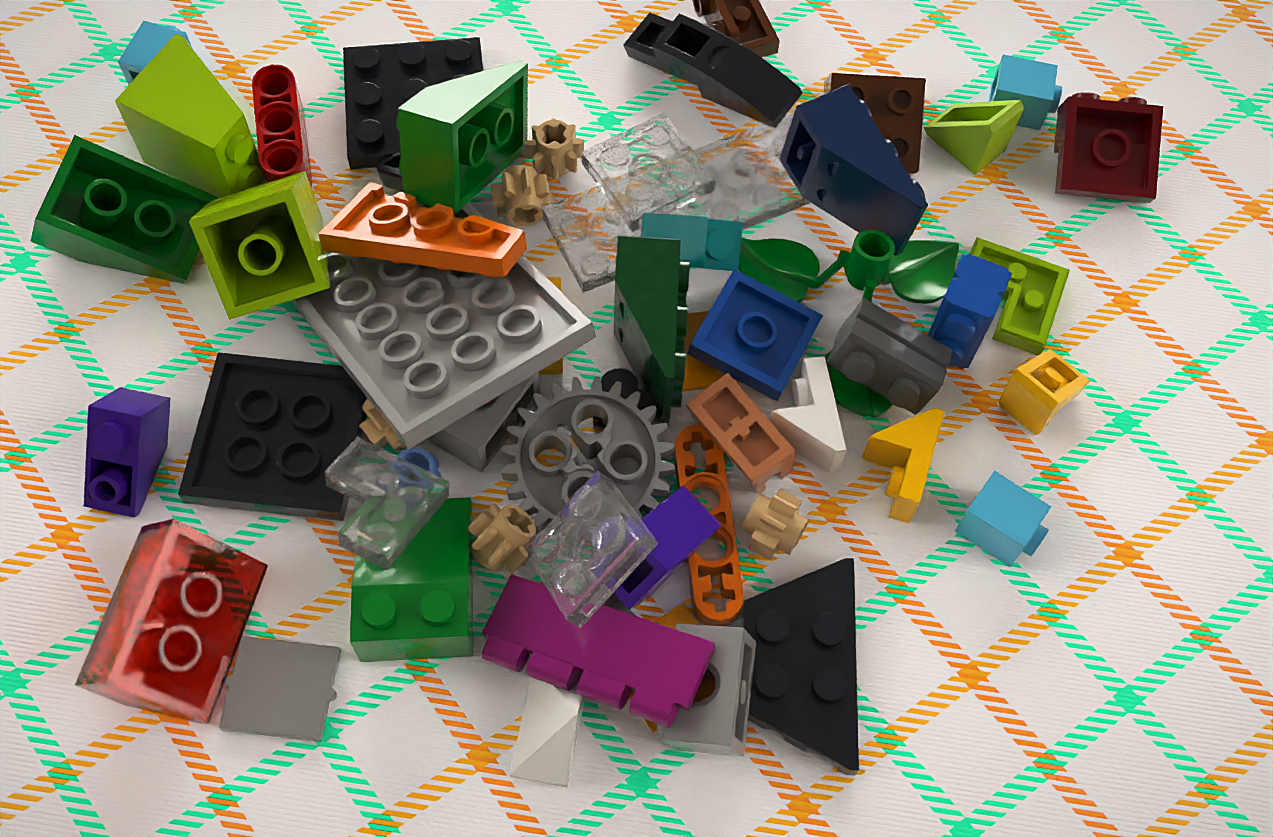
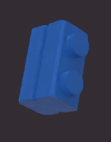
M969 253L962 254L928 333V336L953 350L948 366H956L961 369L969 368L995 317L1012 275L1007 268Z

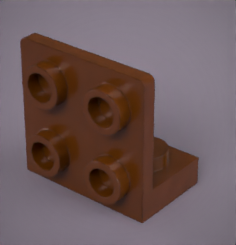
M831 73L824 81L823 94L849 84L858 99L865 101L869 106L873 121L883 137L894 144L898 152L899 161L908 174L917 173L920 164L926 78Z

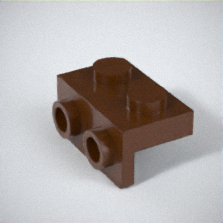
M692 0L697 16L704 17L709 27L742 44L761 58L778 53L780 40L759 0Z

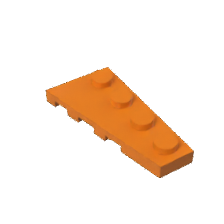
M372 182L367 184L318 233L323 251L346 254L350 257L389 260L396 264L409 263L435 267L438 270L477 273L485 277H505L527 250L523 230L476 215L459 219L454 217L451 207L437 203L428 209L417 205L416 197L413 195L399 192L391 197L385 195L382 185Z

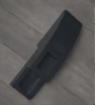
M649 12L623 44L628 57L698 86L702 98L773 128L778 126L802 95L801 88L766 60L723 33L680 13L671 21Z

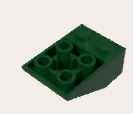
M618 236L614 291V335L642 390L647 391L651 395L657 408L656 417L659 423H667L669 426L671 407L681 408L682 385L684 384L686 362L684 341L688 316L686 296L689 286L690 261L680 260L681 239Z

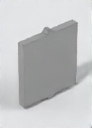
M242 636L233 673L225 679V684L229 689L219 728L223 731L322 742L330 701H334L337 698V693L333 686L341 649L334 646Z

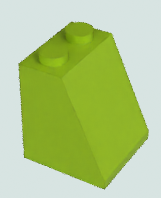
M175 34L115 100L143 162L219 198L259 186L264 173L243 111L186 39Z
M305 171L211 200L189 220L229 320L330 288L327 253L323 251L318 235L324 228L323 217Z

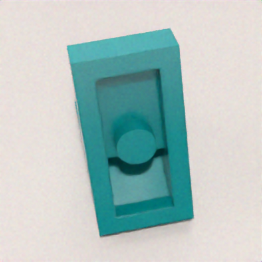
M643 213L641 237L681 239L680 260L690 261V268L733 271V269H739L743 222L709 219L706 216Z

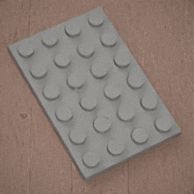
M417 202V205H419V206H422V207H425V208H428V209L431 208L430 206H427V205H424V204H421V203H418V202ZM469 202L454 214V217L464 219L471 215L484 218ZM326 251L330 288L291 300L408 450L596 338L593 322L524 255L520 257L505 277H485L477 273L438 270L435 267L409 263L396 264L389 260L350 257L346 254Z

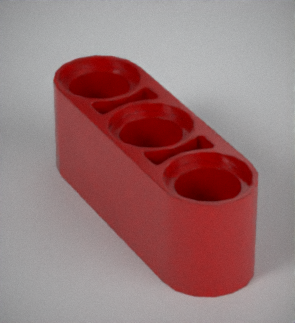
M271 64L264 66L253 76L252 92L258 156L265 179L268 183L305 171L312 188L304 107L294 74L288 67L283 65Z

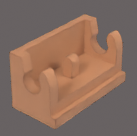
M729 373L686 403V407L691 412L692 417L698 424L704 427L748 479L750 485L757 493H762L766 489V482L776 473L783 479L793 471L795 449Z

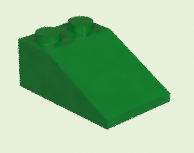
M516 61L426 87L398 108L396 125L397 130L400 132L401 147L399 172L403 180L404 193L415 196L418 203L430 207L437 203L451 207L453 214H456L525 152L524 141L528 140V63Z
M74 135L35 217L30 242L80 262L185 284L200 249L189 220L207 203L219 197Z
M471 497L363 502L351 586L350 644L360 662L473 656L472 533L468 530L469 525L472 523Z

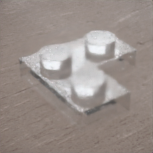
M359 437L325 470L326 486L362 503L361 507L338 531L339 546L385 570H388L449 497V481Z

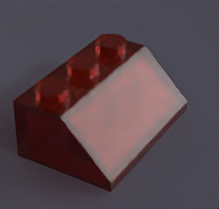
M176 519L142 526L75 682V686L129 707L199 724H209L268 565Z

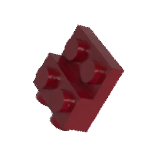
M1080 92L1068 96L1057 109L1054 153H1058L1055 194L1151 203L1155 200L1164 106L1147 104L1146 99L1139 97H1126L1118 101L1101 100L1100 95L1091 92Z

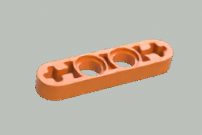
M694 424L681 430L675 441L674 465L677 490L681 486H685L691 493L699 488H708L716 493L719 504L714 509L708 511L722 526L711 537L720 540L724 544L726 554L720 560L706 561L696 551L686 561L692 609L695 617L703 625L728 627L737 620L741 612L744 593L724 452L702 425ZM695 442L700 443L702 450L706 451L703 464L704 472L696 474L695 455L690 451L691 443ZM721 575L719 587L722 598L731 599L726 602L723 612H715L713 603L703 602L708 600L712 588L711 577Z

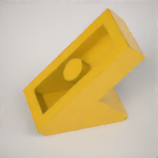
M1048 349L1013 372L998 404L1031 433L1039 435L1059 410L1076 398L1090 380L1052 349Z
M934 407L876 432L869 437L862 454V459L892 469L885 490V496L893 498L889 518L909 524L920 504L945 410Z

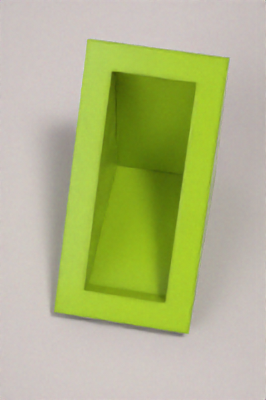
M1021 100L954 103L924 126V130L928 137L976 175L1006 151L1024 107Z

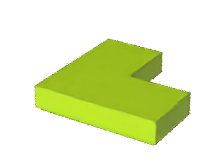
M976 237L970 254L1005 267L1012 273L1002 296L1005 303L992 339L1037 356L1042 354L1070 269Z

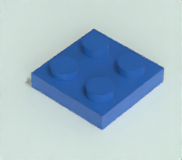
M733 269L693 338L687 354L724 374L729 373L733 379L778 401L823 315Z

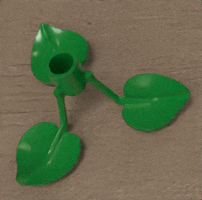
M864 230L856 235L850 252L841 250L837 260L818 276L820 271L819 260L806 245L787 239L751 240L741 237L738 270L801 303L805 299L808 287L812 289L820 288L844 267L849 284L855 289L864 291L862 299L865 298L872 302L875 287L881 283L884 285L891 283L893 291L900 298L913 303L927 304L944 298L954 275L959 243L936 240H909L902 254L895 256L893 255L895 245L888 235L877 230ZM828 352L825 355L826 363L829 358L830 352ZM827 364L835 402L838 405L860 416H870L872 418L884 415L893 407V404L887 398L859 382L848 379L844 373Z

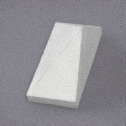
M580 672L574 687L570 691L530 677L510 778L568 788L585 699L584 696L577 694V685L582 672Z

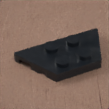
M844 558L744 600L742 606V627L756 641L748 721L763 729H772L780 733L786 742L804 752L806 749H809L836 764L838 771L846 775H856L859 771L855 573L854 558Z

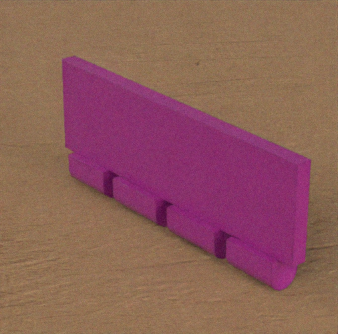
M513 574L510 575L482 631V635L487 638L482 649L483 660L516 672H521L528 661L526 667L527 676L567 691L574 687L580 672H582L577 685V694L619 710L625 707L631 690L635 691L629 706L630 714L668 728L676 718L679 711L678 707L689 711L716 647L712 641Z

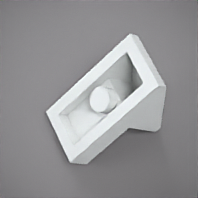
M825 356L804 358L799 379H793L792 395L795 407L774 410L770 422L791 444L796 453L827 473L839 472L847 448Z

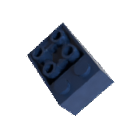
M849 84L796 106L779 160L802 197L858 233L864 230H877L885 233L894 242L895 252L893 255L902 254L928 207V203L926 202L921 185L915 179L910 178L899 161L898 152L894 144L890 140L885 139L877 128L869 106L865 101L858 99Z

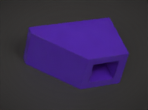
M119 387L88 405L83 507L133 518L140 514L168 447L170 397Z
M681 486L632 526L590 569L630 610L645 602L722 525L685 486Z

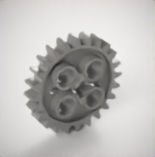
M573 377L571 392L565 393L554 382L552 383L553 398L549 401L538 393L533 394L535 412L519 407L517 410L518 419L523 427L508 426L506 429L508 438L516 444L501 446L502 458L513 462L502 467L501 473L503 480L516 481L506 489L508 499L519 500L525 498L520 503L519 508L524 510L529 516L534 513L537 514L534 520L537 534L551 525L554 527L553 540L556 544L569 532L574 534V543L577 549L581 548L586 535H593L598 548H603L605 533L611 531L616 539L619 540L625 534L624 525L629 523L631 526H634L643 518L642 511L650 513L659 505L652 496L668 497L670 486L661 479L673 477L675 465L663 460L673 455L674 443L659 442L667 435L668 425L667 423L651 425L656 417L657 408L652 405L640 411L638 409L640 392H634L627 399L622 398L621 382L619 381L612 386L609 392L602 391L600 377L594 378L590 390H583L579 378ZM593 416L601 418L606 425V428L598 434L584 433L578 427L582 421L593 418ZM563 426L569 431L574 443L586 459L591 460L597 457V471L599 475L612 488L619 491L620 495L618 497L610 496L591 465L585 463L579 467L576 447L565 436L557 432L558 427ZM546 449L559 450L565 456L561 463L550 467L541 465L536 460L537 456ZM620 457L633 458L640 468L632 474L623 475L617 473L611 464ZM586 488L596 493L598 500L589 507L581 508L571 503L569 497L574 491Z

